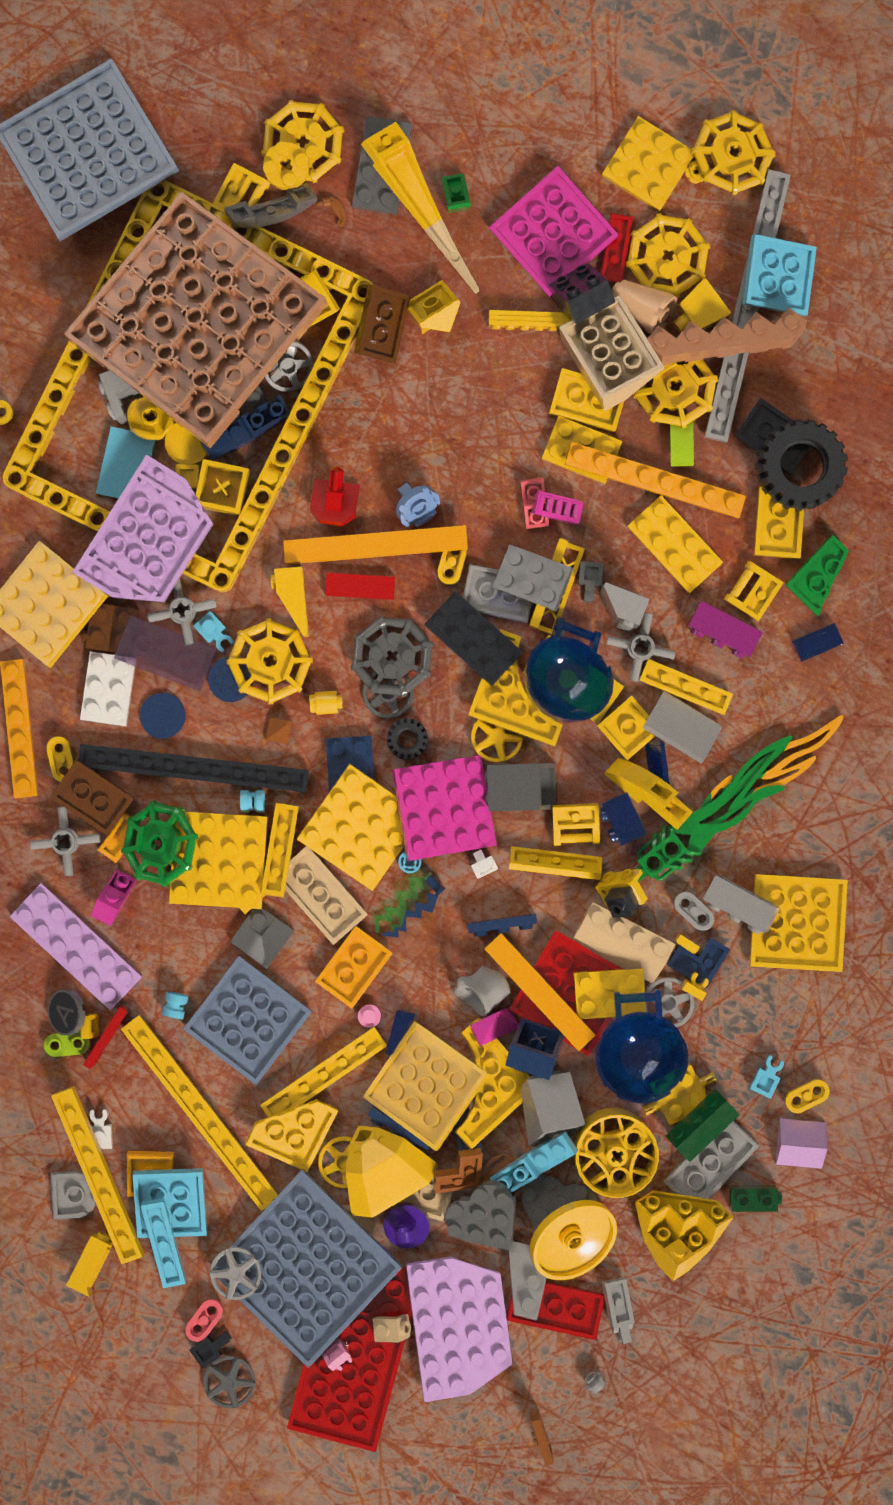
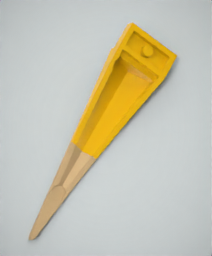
M397 122L364 140L361 145L374 162L372 166L473 292L478 293L479 287L457 250L434 203L410 141Z

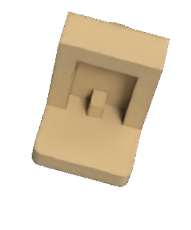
M408 1314L398 1317L377 1316L373 1318L375 1342L398 1343L410 1337L411 1325Z

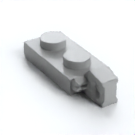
M626 1277L603 1281L602 1286L612 1332L617 1334L619 1343H630L632 1340L629 1329H633L635 1321Z

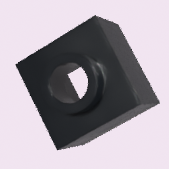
M632 887L611 888L604 899L613 918L631 917L639 907Z

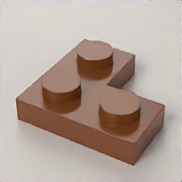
M481 1148L458 1151L457 1168L434 1171L433 1189L435 1194L477 1188L480 1185L483 1158Z

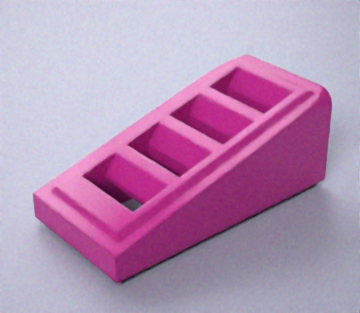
M537 491L532 514L569 524H579L583 502ZM545 498H546V499H547L546 509H545V511H543L544 501H545ZM555 501L554 511L552 513L553 503ZM564 503L563 513L561 515L562 505Z

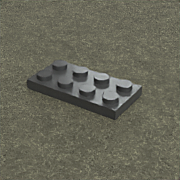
M367 116L363 141L394 122H397L410 141L412 123ZM362 147L352 208L397 215L400 199L372 166L374 162Z

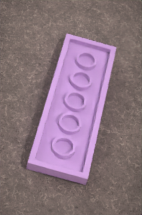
M40 883L10 916L110 1011L143 977L43 883Z

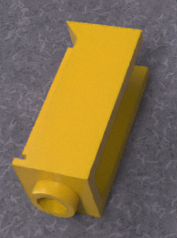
M101 1231L98 1233L94 1232L91 1235L66 1286L90 1297L93 1293L91 1287L113 1246L110 1235Z

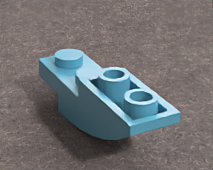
M563 1132L520 1156L492 1175L490 1180L505 1184L506 1189L511 1193L536 1179L543 1172L572 1157L578 1152V1149L567 1133Z

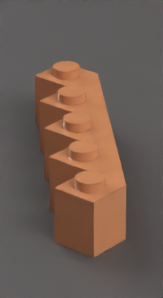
M788 307L775 325L755 312L743 329H740L723 316L710 334L690 321L677 338L660 326H657L647 340L662 364L669 365L680 361L691 362L709 357L720 358L735 356L738 353L749 352L750 354L768 351V349L791 348L805 331L807 320Z

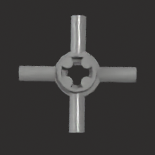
M179 578L173 588L175 599L171 601L168 609L147 615L149 623L171 618L175 623L180 624L185 645L194 644L190 622L195 618L196 612L216 608L217 604L215 599L193 603L189 598L184 597ZM178 606H188L189 610L184 612V617H180V614L177 613L176 608Z
M644 613L640 633L634 635L630 640L608 635L607 645L627 649L631 658L634 659L629 678L630 681L638 682L642 662L648 660L652 655L673 660L675 657V650L655 646L653 639L648 636L653 618L652 614ZM639 641H643L647 651L637 653L635 645L639 644Z
M59 807L57 808L59 829L53 834L51 839L30 841L31 850L53 848L56 853L62 855L64 876H73L71 854L78 849L79 845L100 843V834L78 836L68 826L67 809ZM64 835L69 836L70 848H66L64 844L59 843V840L64 839Z

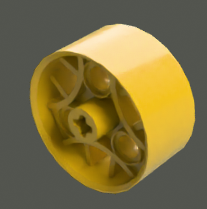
M605 1108L584 1119L586 1125L573 1138V1143L578 1149V1152L573 1155V1159L584 1183L596 1193L611 1198H624L644 1189L656 1173L659 1162V1149L656 1139L646 1123L638 1115L621 1108ZM616 1118L619 1129L604 1131V1120ZM621 1118L628 1119L630 1121L623 1126ZM597 1123H599V1131L592 1129ZM638 1133L639 1138L636 1142L630 1143L627 1141L629 1134ZM593 1139L600 1142L596 1149H589L587 1147L589 1141ZM649 1144H651V1154L643 1150ZM639 1154L649 1159L645 1169L634 1167L635 1160ZM579 1155L588 1157L581 1165L579 1164ZM595 1161L603 1171L589 1178L584 1174V1171ZM618 1170L625 1172L621 1180L613 1179V1174ZM633 1173L639 1174L635 1180H633ZM606 1178V1186L598 1184V1182Z

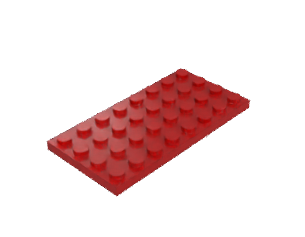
M405 1266L400 1269L336 1338H340L345 1343L352 1362L349 1363L346 1360L341 1364L343 1368L341 1371L338 1369L332 1371L321 1354L309 1368L303 1364L287 1429L376 1452L405 1340L398 1343L375 1342L373 1318L377 1316L398 1317L408 1314L409 1322L411 1321L412 1309Z

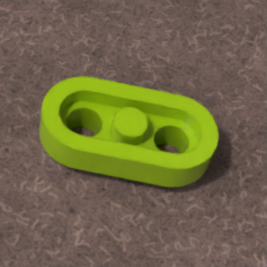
M81 1032L72 1035L53 1033L44 1042L46 1053L52 1057L80 1055L85 1053L91 1046V1039H81ZM76 1039L82 1041L81 1047L75 1046L74 1042ZM53 1041L59 1043L58 1049L52 1048Z

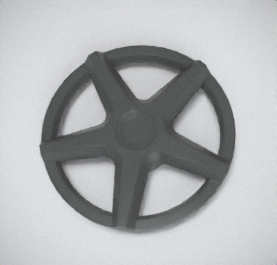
M372 672L370 677L373 678L376 673ZM407 675L404 677L407 682L410 680ZM387 679V682L385 684L381 683V685L395 686L396 680ZM365 684L363 686L365 705L373 714L381 718H395L402 715L409 709L414 698L413 688L407 693L410 697L408 703L401 711H399L396 698L401 695L379 693L369 704L367 686ZM387 702L393 714H382L377 712L375 708Z
M235 1356L220 1357L213 1361L205 1372L203 1380L204 1390L207 1397L214 1404L223 1408H237L247 1402L253 1394L255 1375L250 1365L243 1359ZM224 1360H234L229 1371L226 1373L215 1366ZM240 1363L249 1371L251 1380L238 1378L237 1373ZM210 1371L220 1381L219 1384L211 1390H209L208 1387V1376ZM238 1387H250L248 1394L238 1401L236 1389ZM226 1391L231 1403H223L214 1396Z

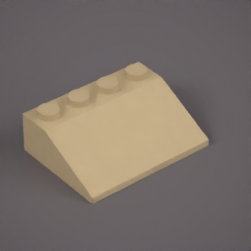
M620 295L614 298V304L578 324L569 321L559 327L561 341L604 411L625 401L664 369V365Z

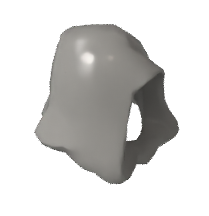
M482 965L473 975L458 978L454 994L471 1005L481 1017H488L491 1011L510 994V987L506 977L500 971Z

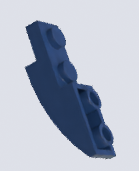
M278 395L242 415L239 420L231 423L211 448L201 441L200 444L209 459L215 461L228 453L231 454L273 429L288 418L290 410L281 395Z

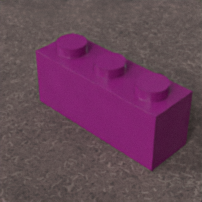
M703 601L698 603L687 625L691 629L690 633L701 639L705 636L711 639L710 643L720 649H723L725 646L732 650V655L743 659L744 656L747 658L751 657L763 633Z

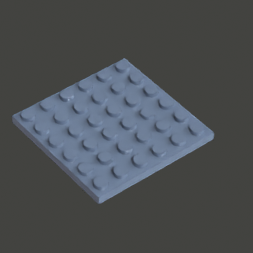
M112 58L0 124V140L59 241L179 172L178 167Z
M304 1169L296 1175L230 1247L248 1250L257 1258L261 1267V1281L258 1288L252 1295L240 1301L308 1368L403 1267ZM232 1252L236 1263L241 1264L250 1258L245 1253ZM225 1255L218 1260L215 1270L228 1268ZM255 1263L246 1271V1276L254 1283L257 1280V1267ZM218 1278L228 1288L229 1280ZM238 1283L234 1295H243L251 1289L242 1283Z

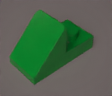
M464 173L442 177L447 213L469 210L471 202Z

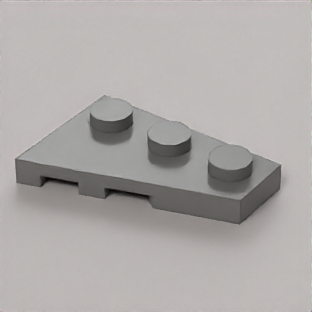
M513 1241L512 1248L509 1251L513 1313L517 1316L537 1320L546 1277L540 1274L532 1263L529 1254L530 1245Z

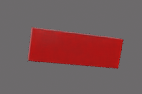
M610 213L609 224L619 236L604 250L601 274L608 280L609 284H616L623 280L633 216Z
M327 573L325 596L394 600L395 577Z
M125 1005L119 1007L83 1066L92 1069L96 1065L129 1013L130 1008Z

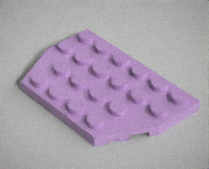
M146 455L73 573L113 598L165 602L213 526V522L187 480Z
M452 1256L406 1263L424 1402L470 1395L512 1365L502 1281L499 1271L487 1269L474 1263L471 1264Z

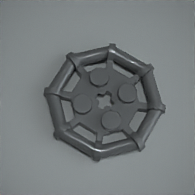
M382 615L377 616L378 619L353 637L354 650L352 665L350 666L351 671H354L373 695L380 693L406 697L408 692L431 676L430 664L432 647H434L433 641H430L412 618L400 619L383 617ZM386 626L404 628L402 634L395 632L387 633ZM381 628L382 635L373 642L366 640ZM409 631L421 645L415 647L406 637ZM363 645L370 648L369 660L362 662ZM389 651L392 653L397 652L396 658L398 660L395 662L393 660L387 661V653ZM423 651L420 668L414 665L415 654ZM371 667L378 675L376 681L370 677L364 668ZM411 671L418 673L403 684L402 678ZM383 679H393L397 681L398 686L381 685Z

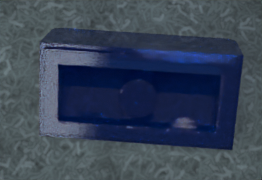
M665 742L647 743L645 750L648 771L670 785Z

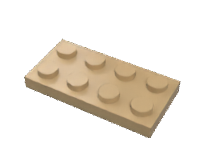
M306 846L290 860L285 891L334 945L364 919L368 913L309 847Z

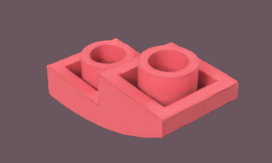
M543 477L520 480L526 529L549 526L547 517L532 514L536 492H545ZM546 498L544 501L543 511H545L546 509Z

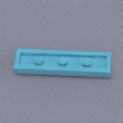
M165 1198L142 1202L141 1209L163 1288L186 1284V1276Z

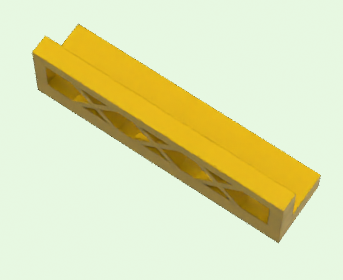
M559 539L552 560L559 563L562 561L567 566L574 565V570L563 594L562 602L558 607L557 616L553 610L549 609L544 612L545 607L536 604L529 627L555 636L585 550L584 548L570 544L567 540ZM566 548L579 552L576 561L568 565L563 557ZM549 612L552 613L555 620L552 629L539 625L542 616Z

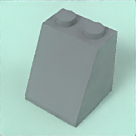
M554 1071L550 1080L533 1075L528 1077L527 1081L521 1086L529 1146L541 1144L563 1132H566L569 1138H571L586 1125L570 1072Z

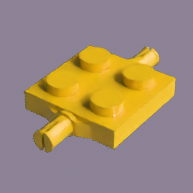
M688 1063L649 1083L654 1093L655 1101L643 1106L646 1115L660 1110L665 1115L669 1125H672L682 1120L706 1097L705 1086L717 1080L713 1072L700 1078L695 1074L691 1064Z

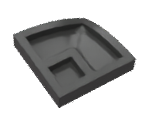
M264 908L253 909L230 942L267 969L292 935L294 929Z

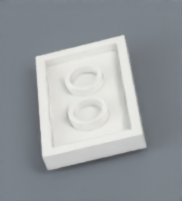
M90 652L80 720L127 726L136 658Z

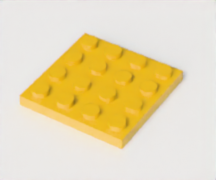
M38 541L0 589V628L46 666L51 668L108 595L74 574L72 566L42 542Z
M349 763L301 831L297 840L373 891L404 847L396 795Z
M185 812L199 839L196 840L192 860L193 868L170 882L169 904L262 909L263 894H261L265 869L268 817ZM177 821L175 827L180 830L181 836H185V832ZM183 841L181 844L179 856L182 858L184 857L187 841ZM176 862L171 864V870L176 868L179 864H177Z
M755 874L754 893L779 906L780 909L768 932L763 933L761 931L760 934L751 931L749 966L842 972L848 880Z
M414 1021L363 1098L432 1149L438 1151L489 1076V1073L417 1021Z

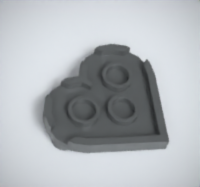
M540 1174L536 1179L527 1183L521 1198L524 1209L535 1229L549 1214L563 1205L579 1200L597 1201L595 1193L588 1186L576 1183L564 1185L559 1178Z
M485 1181L484 1184L477 1186L473 1190L471 1196H462L459 1200L449 1205L445 1215L448 1234L467 1242L510 1251L513 1244L516 1198L506 1189L505 1184L498 1181Z

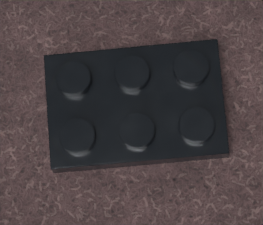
M759 398L734 437L758 453L763 442L775 429L794 420L762 398ZM795 444L787 448L781 457V469L791 475L810 446Z

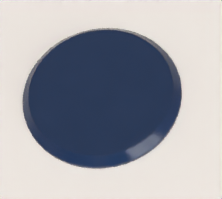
M157 693L145 700L140 710L142 727L148 734L156 738L165 739L176 735L182 729L186 716L183 704L178 698L168 693Z

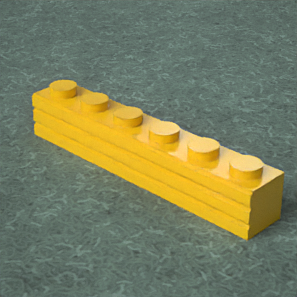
M489 310V327L495 330L503 327L506 330L520 328V330L526 331L532 328L535 331L549 329V331L554 332L560 326L571 321L563 312Z

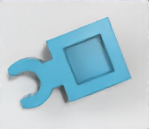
M211 611L194 625V628L209 644L215 640L217 649L223 653L225 652L221 646L223 640H228L231 644L234 643L230 636L222 634L226 627Z
M768 1055L765 1060V1070L758 1068L749 1089L771 1099L781 1079L775 1074L783 1068L784 1061L779 1060L777 1066H771L773 1056Z

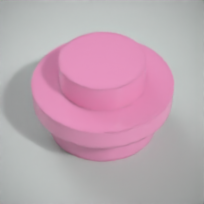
M369 1004L359 1010L358 1020L364 1027L372 1028L380 1022L381 1013L376 1006Z

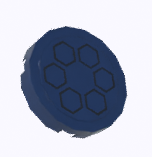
M229 657L222 658L214 663L209 671L208 683L210 690L222 701L232 703L241 701L248 694H241L238 691L239 687L229 665L226 664V659H229ZM238 664L247 682L251 678L246 664Z

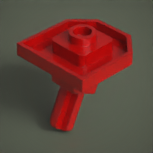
M339 466L330 469L329 480L315 479L310 512L322 524L344 526L356 517L360 485L343 483L344 470L340 469Z

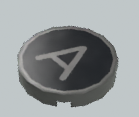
M72 989L58 990L49 1000L48 1018L55 1032L60 1035L75 1034L84 1025L85 1011H82L84 1003L79 994Z

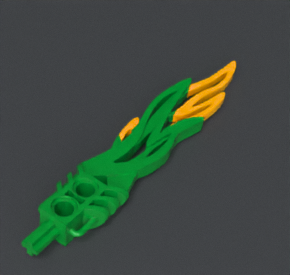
M843 715L836 717L819 730L804 738L790 742L792 736H787L768 745L752 756L740 768L733 779L732 775L722 780L706 797L700 808L694 811L678 830L671 824L668 827L664 824L659 834L655 831L652 839L637 850L639 859L636 862L638 866L634 869H641L643 872L638 882L647 876L649 879L655 878L657 881H662L676 869L682 870L684 867L681 865L685 862L691 863L693 861L690 859L691 857L702 854L701 851L715 833L735 826L749 814L757 802L785 789L783 785L807 770L816 760V756L785 770H782V768L796 758L821 747L838 729L843 720ZM828 731L813 746L786 757L772 769L762 773L783 751L809 742ZM767 754L764 758H762L758 763H756V764L743 776V774L746 772V770H747L757 759H759L761 756ZM799 769L796 773L782 780L757 787L748 792L758 778L772 779ZM722 788L721 794L711 802L715 794ZM738 794L727 809L729 812L713 821L703 824L699 823L715 813L721 806ZM747 805V807L744 810H742L738 815H736L731 820L725 822V820L731 814ZM675 833L690 835L687 849ZM669 842L674 843L677 849L676 853L672 856L665 852V846ZM650 846V850L642 856L641 853ZM651 856L656 857L659 863L658 867L654 870L647 866V859ZM665 868H669V870H667L661 876H658V874Z

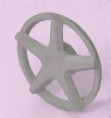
M294 341L287 349L285 357H281L277 361L278 369L271 377L267 374L265 379L272 387L280 391H294L304 386L313 368V359L309 350L303 344ZM295 346L301 348L309 360H295ZM309 366L306 378L299 384L296 375L297 369ZM285 375L289 378L293 387H281L276 385L275 382Z
M664 977L654 981L645 991L646 1017L654 1025L664 1029L680 1027L688 1021L694 1010V997L691 994L673 995L672 982L682 985L683 981L672 977ZM665 982L664 994L662 996L650 994V991L657 984ZM647 1000L659 1005L654 1018L649 1014ZM690 1000L689 1012L683 1018L678 1005ZM666 1013H670L678 1021V1023L673 1025H664L659 1022Z
M232 1247L223 1250L215 1257L211 1265L210 1277L214 1288L219 1294L229 1300H241L252 1295L258 1288L261 1281V1267L257 1258L251 1252L243 1248ZM232 1252H242L250 1258L239 1264L236 1263ZM225 1255L228 1268L215 1270L218 1260ZM254 1263L257 1267L256 1283L246 1276V1271ZM216 1278H226L229 1280L227 1293L219 1287ZM238 1283H242L251 1289L243 1295H234Z

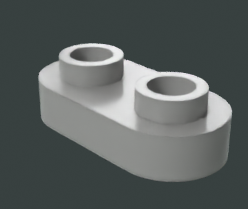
M680 892L676 895L674 899L676 911L693 927L701 931L712 927L714 915L697 897L690 892ZM683 899L689 900L687 907H682L681 901ZM701 914L706 917L703 923L698 922V916Z

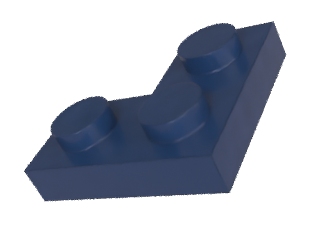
M709 937L699 956L678 945L667 965L690 979L691 975L697 972L698 976L695 982L698 984L703 983L704 979L708 978L709 983L705 987L707 989L730 949Z

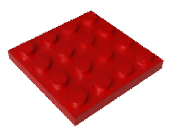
M557 930L552 934L534 965L535 970L575 1013L574 972L622 969ZM520 989L509 1010L524 1019L559 1030L525 992ZM611 1017L582 1019L596 1036L580 1052L587 1056L590 1055ZM564 1037L563 1042L574 1047L571 1044V1042L566 1037Z

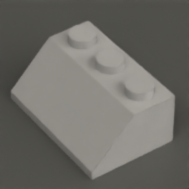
M605 582L600 590V594L612 621L617 623L616 627L627 632L631 629L635 630L641 623L649 599Z

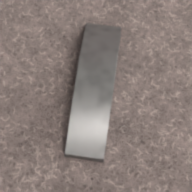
M304 183L299 187L289 188L284 197L250 207L244 201L225 207L224 211L234 226L244 228L263 227L282 222L301 213L317 201V196L309 184Z

